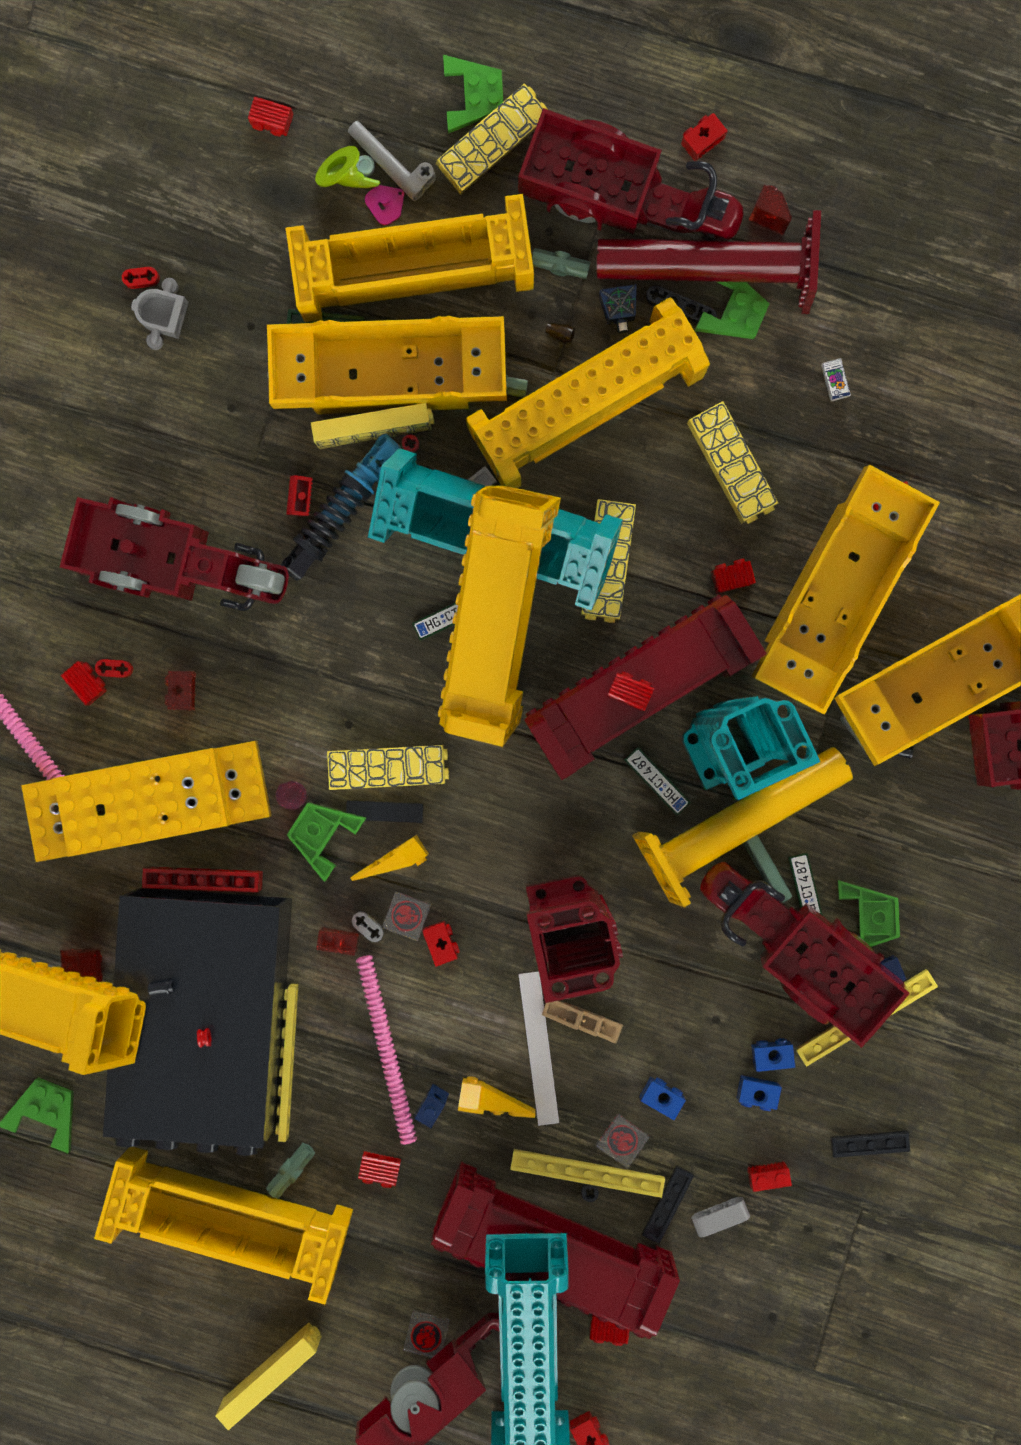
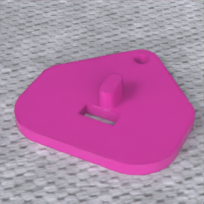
M379 185L366 194L365 203L378 223L389 225L400 218L405 193L399 188ZM379 203L383 205V207L385 208L384 210H381V208L378 205Z

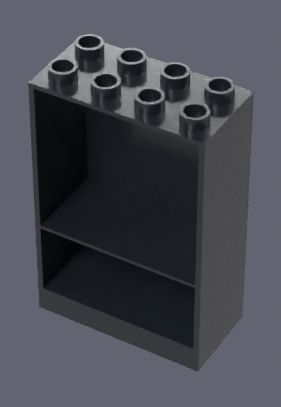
M138 888L120 896L113 987L129 988V992L136 993L139 999L145 1002L146 1010L135 1063L107 1070L103 1137L115 1138V1144L121 1147L137 1146L140 1144V1139L155 1140V1148L161 1150L177 1149L179 1142L195 1143L194 1150L202 1153L216 1152L219 1149V1145L234 1146V1153L244 1156L255 1155L258 1153V1148L265 1146L277 1124L279 1070L281 1066L280 1052L282 1047V1028L284 1025V992L287 982L292 898L155 888ZM167 978L175 981V992H172L170 995L163 993L150 996L148 993V984L151 982H161ZM206 1028H209L212 1039L211 1046L207 1047L204 1045L200 1048L197 1042V1030L202 1029V1031H205Z

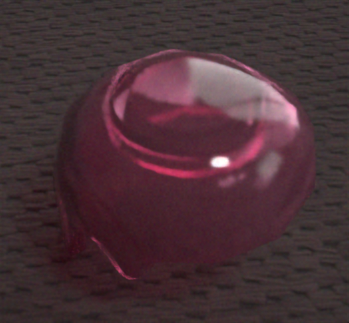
M295 781L280 784L276 791L277 802L288 810L300 808L307 799L306 789L302 784Z

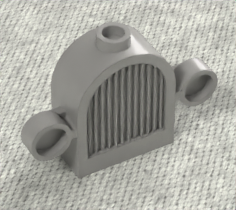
M173 278L163 280V291L148 289L132 302L131 309L135 312L136 318L146 329L152 331L147 336L146 342L153 350H159L163 346V339L160 334L179 339L189 302L184 296L176 294L179 286Z

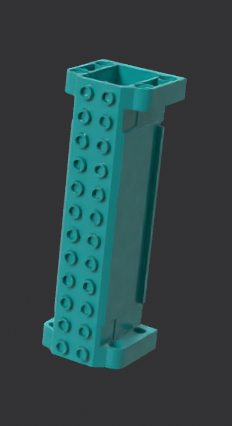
M399 448L381 466L368 538L385 543L394 531H398L407 535L411 534L413 539L462 555L466 554L467 546H465V539L467 534L470 533L468 520L470 514H473L474 508L471 506L472 497L477 491L484 488L485 485L439 470L419 466L416 464V453ZM559 509L558 516L554 518L551 540L541 551L537 579L555 585L558 582V584L579 590L575 605L592 611L610 569L623 519L606 514L602 522L598 523Z
M753 696L722 701L713 705L714 708L705 709L696 713L697 717L692 719L689 729L682 735V743L703 788L708 790L718 784L728 782L736 800L749 796L820 762L795 706L787 700L773 701L768 698ZM781 705L787 708V715L784 718H781L777 713ZM731 718L736 719L754 757L753 760L746 763L727 726L728 720ZM691 733L697 736V741L694 744H690L687 740L688 735ZM800 746L806 749V755L803 758H799L796 753ZM772 759L789 761L753 779L749 773L764 766L766 762ZM707 768L713 771V776L710 779L704 777V771ZM742 783H745L742 787H738V786H737V785H740V784H742Z
M567 1233L487 1234L485 1286L489 1293L498 1294L501 1399L504 1402V1411H492L491 1445H570L568 1410H555V1401H558L556 1293L566 1291L569 1286ZM548 1272V1279L546 1281H531V1278H529V1281H507L506 1273Z

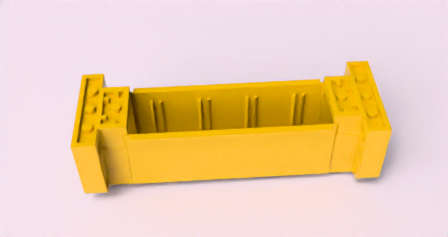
M523 194L505 196V214L483 217V214L336 234L330 235L329 240L310 241L303 225L287 227L286 235L296 307L304 322L322 320V307L345 306L492 285L497 282L511 280L515 282L516 292L533 290L534 269Z
M671 297L654 306L649 321L651 325L644 326L519 400L496 417L489 420L483 410L480 409L466 418L468 431L501 486L520 487L521 475L518 471L520 467L532 461L536 464L663 389V384L679 373L688 387L704 377L710 366L708 357L682 309L676 305Z
M485 486L472 497L471 506L474 507L473 514H470L468 520L470 533L467 534L465 539L467 552L462 559L464 571L459 578L461 590L456 597L458 609L453 616L455 628L450 635L452 647L447 654L449 666L444 673L446 685L441 692L443 704L439 707L438 717H440L439 724L444 727V731L448 734L503 747L521 722L523 691L516 690L519 681L541 551L551 540L554 518L558 516L560 497L508 486Z
M0 949V1035L54 1053H62V1062L69 1064L68 1070L81 1075L135 1063L146 1010L145 1002L141 1001L136 993L129 992V988L113 987V983L97 982L94 977H80V973L64 972V968L61 967L51 968L44 962L35 963L32 962L31 958H18L15 953H2Z
M129 1147L115 1162L94 1239L112 1244L122 1230L140 1233L141 1238L285 1279H289L291 1276L292 1278L312 1283L308 1300L326 1304L351 1221L352 1208L337 1204L333 1215L322 1213L313 1208L169 1167L147 1163L148 1150L137 1147Z

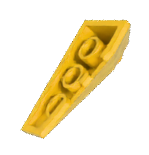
M415 835L350 878L354 881L409 867L415 863L419 866L427 860L426 856L429 853L418 836Z
M468 1076L467 1079L463 1078L458 1111L484 1114L486 1110L494 1115L508 1112L509 1115L515 1117L535 1118V1109L483 1081H478L476 1077Z

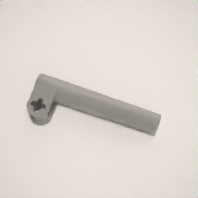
M355 121L349 127L348 133L414 202L421 198L424 192L434 184L436 174L431 164L421 163L410 173L359 121Z

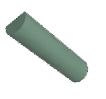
M758 835L744 842L743 845L763 880L785 895V900L780 903L789 900L792 894Z

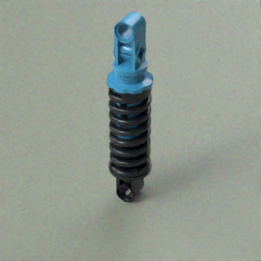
M382 434L376 440L363 460L356 464L357 468L353 472L348 470L344 472V476L338 481L341 488L334 487L332 489L335 496L328 495L326 497L328 505L324 503L320 505L322 513L314 512L313 516L317 522L308 520L307 525L311 531L307 528H302V535L299 533L293 538L297 545L281 563V566L287 568L291 578L296 581L300 580L315 559L322 562L328 550L321 546L324 545L332 548L333 543L328 537L334 540L339 539V535L334 531L335 528L344 532L345 526L343 523L350 524L352 522L349 515L356 516L358 514L355 507L359 506L362 508L364 506V502L361 499L367 502L375 494L371 487L375 482L379 481L381 466L379 465H383L401 448L389 435Z

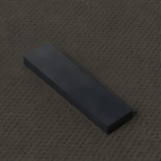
M347 800L346 812L365 817L366 821L423 823L424 804Z
M895 1131L831 1137L832 1156L837 1158L910 1152L909 1132Z
M676 1165L663 1190L662 1198H659L642 1232V1236L660 1244L694 1177L693 1173Z

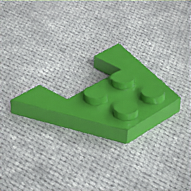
M443 55L445 77L464 75L466 110L447 112L448 134L483 120L503 103L502 70Z
M717 282L733 290L721 319H718L703 312L695 331L754 339L770 303L746 282Z
M308 802L287 836L325 882L336 865L320 854L334 832L341 825L356 835L366 818Z
M838 880L839 900L858 899L859 928L862 940L870 947L900 937L898 897Z
M37 1078L1 1120L0 1127L15 1133L18 1130L22 1117L26 1116L56 1128L57 1131L50 1147L69 1153L71 1151L73 1091Z

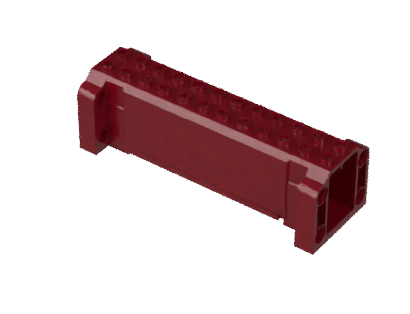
M720 594L707 602V607L701 605L691 612V617L688 618L687 615L681 617L674 622L676 626L673 628L668 625L657 632L659 636L655 639L652 635L641 642L642 647L639 649L634 646L625 652L626 657L622 659L619 656L608 663V668L603 669V667H600L591 673L593 677L590 679L582 678L575 683L576 687L570 690L569 687L558 693L560 697L556 700L550 698L542 703L543 708L538 711L534 708L525 714V723L561 780H564L577 772L578 769L595 760L591 752L716 675L722 673L724 678L731 676L767 655L733 600L727 595L723 597ZM623 671L633 675V680L640 682L643 679L652 683L651 687L654 688V691L644 712L608 697L617 673L621 674Z
M581 875L527 885L526 891L530 912H526L545 1003L610 989L614 983V973L620 966L619 958L623 957V953L616 937L618 935L616 922L602 894L599 895L597 890L588 885L587 880ZM575 881H582L584 883L581 890L573 888ZM538 889L546 891L544 898L536 896L535 893ZM593 922H598L599 930L549 941L544 940L543 933ZM604 972L608 974L606 982L600 983L596 980L599 973ZM561 982L565 987L561 992H556L552 989L554 983Z
M462 1161L460 1162L438 1214L430 1245H433L440 1252L446 1251L451 1253L456 1259L462 1260L463 1258L470 1261V1264L475 1267L481 1266L485 1268L487 1234L567 1233L569 1286L566 1291L556 1293L557 1299L565 1306L571 1307L572 1305L584 1314L588 1315L590 1313L597 1316L602 1322L609 1321L621 1330L628 1329L637 1337L650 1339L652 1336L655 1337L680 1282L671 1251L657 1245L652 1249L640 1243H637L634 1249L628 1244L495 1188L496 1181L476 1173V1167ZM548 1272L506 1273L508 1281H529V1278H531V1281H546L548 1279Z

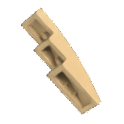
M560 1000L546 1003L542 1015L575 1030L579 1029L595 1037L599 1036L612 1043H617L623 1024Z

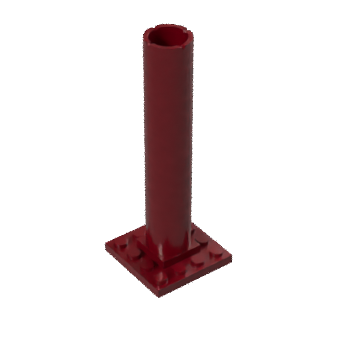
M813 210L812 216L808 217L801 243L598 239L597 279L797 283L796 289H801L798 307H801V314H809L818 284L821 210Z

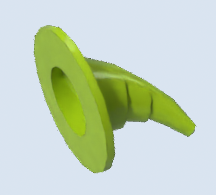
M355 146L341 148L330 155L319 167L315 177V181L320 187L339 184L353 188L378 187L380 180L365 177L364 174L357 170L356 164L359 160L360 152Z

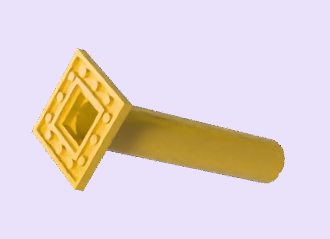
M834 747L827 749L818 755L819 763L744 797L661 845L658 837L652 835V833L638 831L633 834L635 842L669 902L682 907L691 904L689 901L691 896L688 890L680 885L684 881V877L851 781L853 775L849 765H846V760L842 754Z

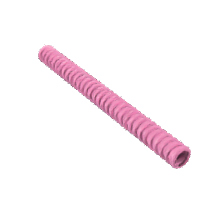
M0 694V720H3V724L7 725L6 728L11 730L10 733L14 734V738L18 739V744H22L21 748H25L24 752L28 753V757L32 758L33 763H36L35 766L40 768L39 771L43 772V777H47L46 780L65 776L61 774V770H58V766L54 765L55 762L50 760L51 757L47 756V752L43 751V746H39L40 742H36L37 738L32 736L33 733L29 732L30 729L28 727H25L26 724L22 723V719L18 718V713H14L15 709L11 708L12 705L7 703L8 700L4 699L3 694Z
M366 955L357 958L356 963L359 964L357 968L360 969L359 974L362 976L360 980H363L361 984L364 986L363 992H366L364 996L367 998L366 1003L369 1004L367 1008L370 1010V1021H373L371 1025L374 1027L373 1032L376 1033L374 1037L377 1039L376 1044L379 1045L377 1047L380 1051L379 1056L382 1057L380 1061L383 1062V1073L386 1074L384 1078L387 1080L386 1085L389 1086L387 1088L390 1091L389 1097L392 1098L390 1102L393 1103V1114L396 1115L394 1118L397 1121L396 1126L399 1127L397 1131L400 1132V1143L404 1145L411 1144L417 1140V1136H414L416 1132L413 1130V1119L410 1118L412 1116L409 1112L410 1107H407L409 1103L406 1101L407 1096L404 1095L406 1091L403 1089L404 1084L401 1083L403 1079L400 1077V1067L397 1066L399 1062L396 1060L397 1055L394 1054L396 1050L393 1048L394 1043L391 1042L393 1040L390 1037L391 1031L388 1030L390 1026L387 1025V1014L384 1013L386 1009L383 1008L384 1002L381 1001L383 997L380 996V985H377L379 982L376 979L377 973H374L376 969L373 967L374 962L371 960L373 956Z

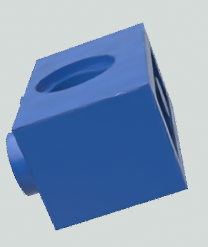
M780 1038L770 1043L766 1040L757 1041L756 1044H751L753 1065L757 1072L795 1068L793 1044L787 1041V1039ZM777 1050L776 1057L769 1058L770 1051Z
M741 1075L736 1098L745 1107L755 1105L760 1106V1109L765 1111L777 1110L782 1087L778 1082ZM756 1091H763L760 1098L754 1097Z
M650 1077L639 1096L640 1101L675 1120L686 1101L682 1095L683 1092L676 1087L671 1089L666 1086L667 1083L658 1077L656 1079ZM661 1093L668 1094V1098L666 1100L662 1101L658 1099Z

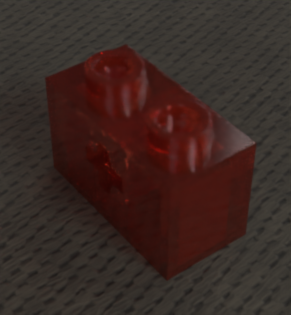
M168 671V675L165 678V684L168 687V694L165 695V705L168 706V710H195L196 672ZM177 689H183L181 693L176 692Z
M322 927L319 930L316 950L355 956L360 933Z

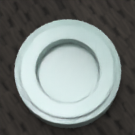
M367 155L359 157L356 164L357 170L364 174L365 177L370 176L375 170L373 159Z

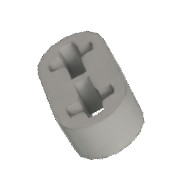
M357 912L352 917V925L368 940L378 942L382 939L384 935L383 927L366 912ZM357 916H358V917L364 916V917H365L364 922H365L368 926L366 927V926H365L364 924H362V923H361L360 925H358V924L356 923V922L358 921V919H357L356 917H357ZM371 927L373 930L379 929L378 934L380 936L372 937V931L368 928Z

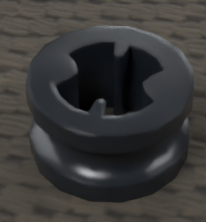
M584 1184L581 1188L583 1199L587 1202L595 1201L599 1195L598 1187ZM589 1188L590 1190L591 1188H593L594 1195L591 1196V1194H589V1196H587L586 1189Z

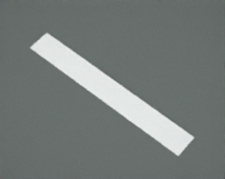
M539 972L519 974L538 1126L559 1123L546 1018L542 1015L544 1003Z

